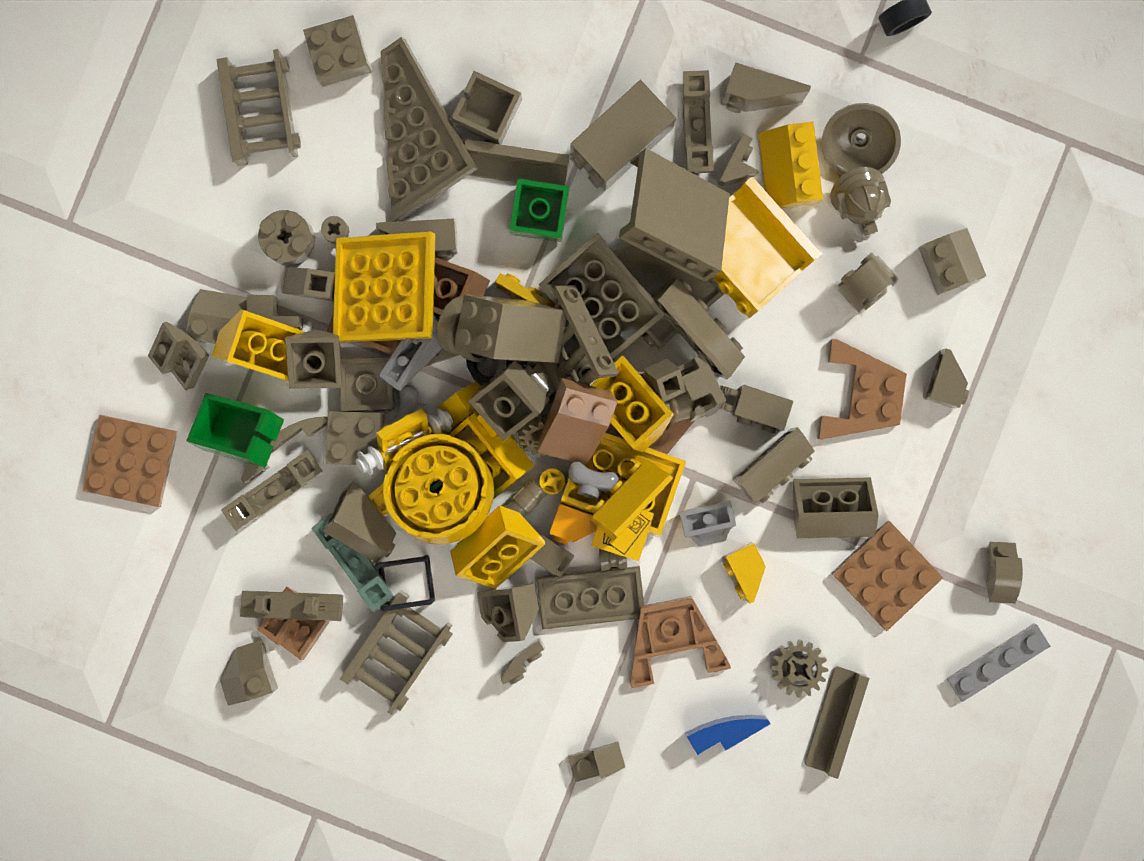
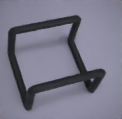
M428 555L387 562L380 561L375 564V567L379 568V573L385 582L384 567L424 561L430 599L389 605L387 601L381 607L382 611L430 605L435 601Z

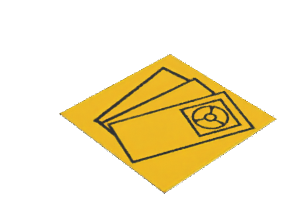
M643 510L615 541L610 539L597 526L591 546L639 561L654 513Z

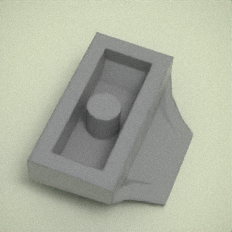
M731 500L679 512L685 538L692 539L699 547L726 541L730 529L736 526Z

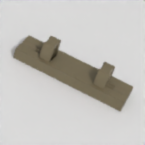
M242 591L240 617L341 621L343 595ZM269 598H271L270 611H268Z

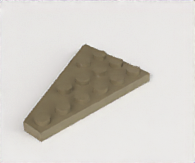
M400 37L381 51V64L383 65L382 82L385 84V100H383L384 121L387 125L385 139L388 140L389 155L387 157V175L390 182L388 193L391 198L392 215L390 219L392 222L403 220L477 170L454 125L406 39Z

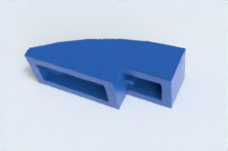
M764 715L730 716L699 725L685 732L695 752L699 755L721 742L726 751L771 723Z

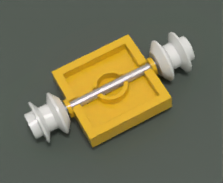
M422 409L409 413L399 421L387 425L376 432L378 450L369 446L367 454L364 455L359 451L356 464L362 473L366 472L370 476L373 474L372 469L374 467H377L379 470L384 469L388 471L393 462L392 459L405 445L429 434H442L443 429L451 432L453 420L447 411L443 412L441 409L436 410L435 417L431 414H426Z

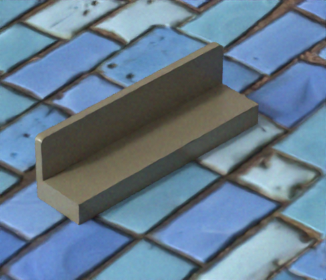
M468 139L465 141V147L477 167V170L468 176L517 183L518 178L565 186L569 155Z
M839 666L835 667L806 757V766L824 771L830 777L839 778L870 679L869 677Z

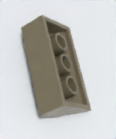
M672 278L652 298L666 313L664 317L698 355L704 354L714 374L724 379L730 378L745 358L741 352L743 347L734 337L728 338L724 333L726 330L725 326L717 318L713 320L708 315L707 311H709V308L700 298L694 299L690 294L692 289L686 281Z

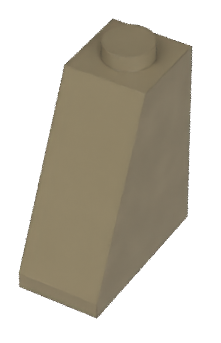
M352 481L342 491L323 532L377 563L384 556L388 557L395 547V544L392 542L396 532L360 486Z

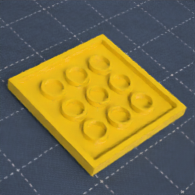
M429 231L336 238L333 334L339 336V343L432 339L435 233Z

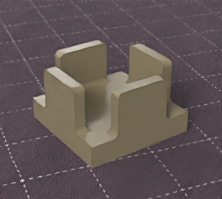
M702 353L695 356L690 362L678 366L681 374L684 375L682 378L690 400H696L695 408L701 407L691 413L689 418L691 422L704 416L709 417L715 414L726 402V398Z

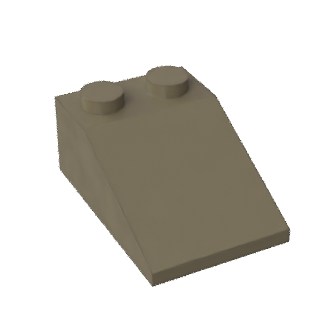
M735 62L722 105H725L726 109L731 112L741 113V111L749 112L803 103L811 89V85Z

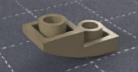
M540 638L524 648L511 661L501 677L503 684L509 681L512 685L524 678L523 673L527 671L523 661L527 660L528 663H531L542 656L541 651L545 647Z

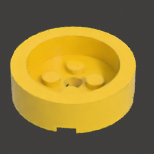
M431 434L411 441L394 456L388 473L384 477L383 496L389 514L409 535L429 544H450L468 537L485 521L493 503V478L485 461L468 443L446 434ZM434 481H442L443 487L439 494L431 493L430 485Z

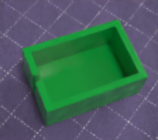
M205 393L186 441L203 451L266 468L274 447L270 443L277 440L284 419L268 409Z

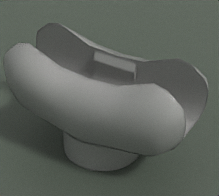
M405 385L399 391L400 407L397 416L391 424L419 409L424 411L425 404L418 403L419 393L413 386Z
M581 462L572 463L568 471L569 479L579 485L577 493L592 499H598L600 491L610 493V490L619 481L618 476L614 472L601 473L585 467Z

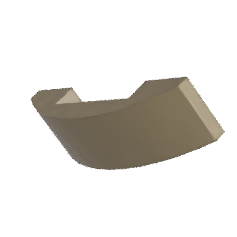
M709 70L683 71L687 171L691 173L714 172L713 146L711 143Z
M328 417L305 419L280 430L277 440L270 443L274 446L271 453L301 431H304L307 436L312 437L327 426ZM247 464L241 480L243 483H250L270 467L266 465V468Z
M308 450L286 464L287 466L245 495H241L221 509L235 531H238L266 513L323 472Z

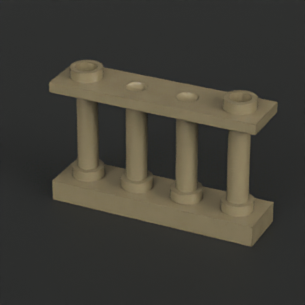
M278 49L273 50L275 61L236 67V65H232L227 57L216 59L232 161L237 166L248 165L247 157L251 153L288 148L289 153L293 157H298L297 149L301 148L299 133L294 131L285 74L289 72L287 57H283ZM275 71L277 73L279 85L277 87L246 92L236 90L235 81L238 80V77ZM275 97L281 98L283 112L246 118L243 115L240 116L239 106H242L244 102ZM285 123L287 137L253 143L244 141L243 131H246V128Z
M576 285L555 286L553 291L559 301L555 307L563 309L570 323L564 330L559 362H542L555 391L557 392L561 378L590 385L596 378L616 377L619 372ZM575 334L580 347L568 358L563 346ZM586 356L591 369L579 380L574 367Z
M401 590L390 605L408 603L406 601L410 595ZM412 608L386 611L340 680L347 685L352 680L356 682L358 680L393 703L387 711L392 715L395 709L401 711L409 699L405 696L429 659L438 646L441 644L445 647L453 635L449 631L453 625L448 622L445 628L441 629ZM397 615L400 617L404 615L437 638L429 651L395 629V625L392 622ZM382 637L386 639L388 637L422 660L414 673L380 650L381 647L377 644ZM368 658L370 660L374 658L407 681L400 694H397L365 672L366 669L363 667V664Z

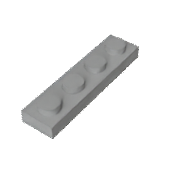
M1034 623L954 673L947 680L959 699L964 702L1051 646L1038 625Z

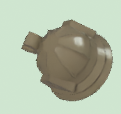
M859 167L846 172L835 182L830 194L831 204L839 211L841 218H848L855 224H862L865 236L878 232L875 221L882 217L884 209L890 207L891 204L883 175L871 167Z

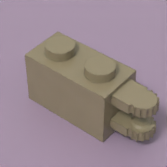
M742 385L740 391L720 386L723 394L737 397L735 406L725 402L720 407V409L731 412L733 416H736V422L751 426L752 422L762 425L761 430L776 434L777 430L784 431L794 402L793 400L747 385Z

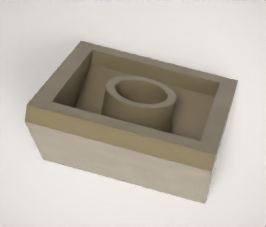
M315 329L285 338L289 389L342 388L338 335Z

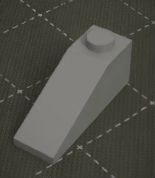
M433 314L432 339L402 340L379 376L400 391L442 349L437 339V326L440 318Z

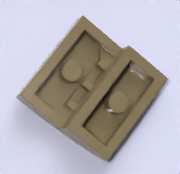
M168 322L162 323L148 354V357L162 375L172 372L185 390L195 387L210 356L191 336Z

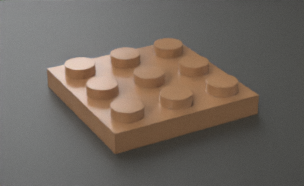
M99 415L82 491L161 507L178 431Z
M887 521L878 529L875 537H870L832 573L885 631H888L943 579L939 572L890 521Z

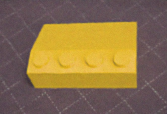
M605 433L587 465H584L588 469L601 473L614 472L618 476L619 481L621 480L625 483L631 477L628 474L629 470L638 461L643 464L646 460H649L673 477L670 483L644 509L654 513L648 535L660 537L686 461L647 448L643 453L633 450L625 439ZM568 479L560 504L594 515L591 510L601 500L606 501V498L610 499L613 495L600 491L598 499L582 496L577 493L579 485Z

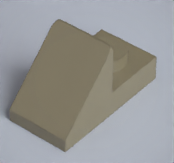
M745 134L742 135L718 185L723 187L754 177L759 173V170L741 162V160L747 162L753 150V147L749 146L753 138Z
M619 742L568 755L575 782L600 776L602 779L625 768Z

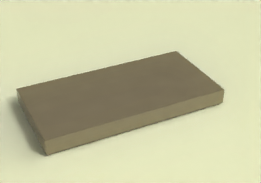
M632 566L625 569L614 568L607 571L596 570L563 574L561 577L557 575L537 577L542 630L639 619L640 606H644L640 566Z

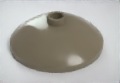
M870 103L851 104L838 110L829 119L822 134L824 158L828 165L841 176L859 167H871L883 174L893 165L901 147L900 130L895 119L885 109ZM863 133L866 137L863 140H858L856 135Z

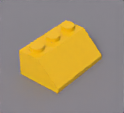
M814 121L787 124L758 133L764 187L767 194L781 209L819 204L823 200Z
M241 309L219 331L211 356L289 381L285 338L305 331Z
M622 355L614 363L619 372L616 377L598 378L590 386L612 391L617 400V405L610 423L633 450L643 453L663 434L674 413Z
M476 411L449 435L468 443L485 461L493 478L494 499L535 465L512 436L504 441L498 435L492 438L476 418L480 415Z
M646 460L643 464L638 461L628 472L631 477L625 483L620 480L610 490L613 496L607 502L601 500L591 510L594 513L591 520L613 541L618 538L673 479L668 473L649 460Z
M499 505L486 517L485 521L475 532L462 539L450 551L455 574L458 577L496 589L545 545V541L519 512Z

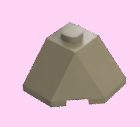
M535 584L515 585L477 592L481 618L487 625L492 624L495 627L502 642L525 640L539 610Z
M262 639L236 648L220 680L228 706L273 693L278 689Z

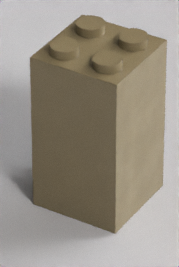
M640 79L570 143V155L572 156L570 160L579 170L584 168L588 172L589 181L597 189L602 187L606 191L633 166L630 164L632 158L645 148L651 150L673 130L676 117Z
M464 294L454 348L491 359L558 363L567 317L563 309L533 301Z

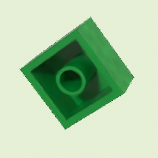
M517 178L510 234L562 242L570 192L569 186Z

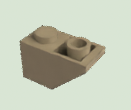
M286 268L283 294L334 301V272L309 268Z

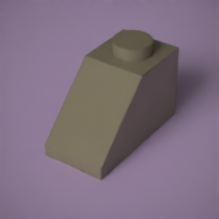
M950 349L940 350L925 399L955 409L960 408L961 404L964 405L966 403L969 390L966 389L968 382Z

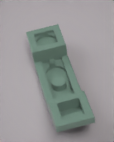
M329 514L311 529L324 547L331 552L358 589L359 595L370 610L374 612L393 598L394 595L370 559L323 532L331 516Z

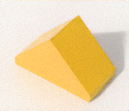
M474 382L459 390L436 408L441 409L443 412L447 411L453 420L452 428L476 412L468 401L482 386L479 383Z

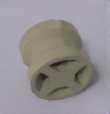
M338 216L326 218L321 226L322 235L332 244H336V238L349 237V226Z

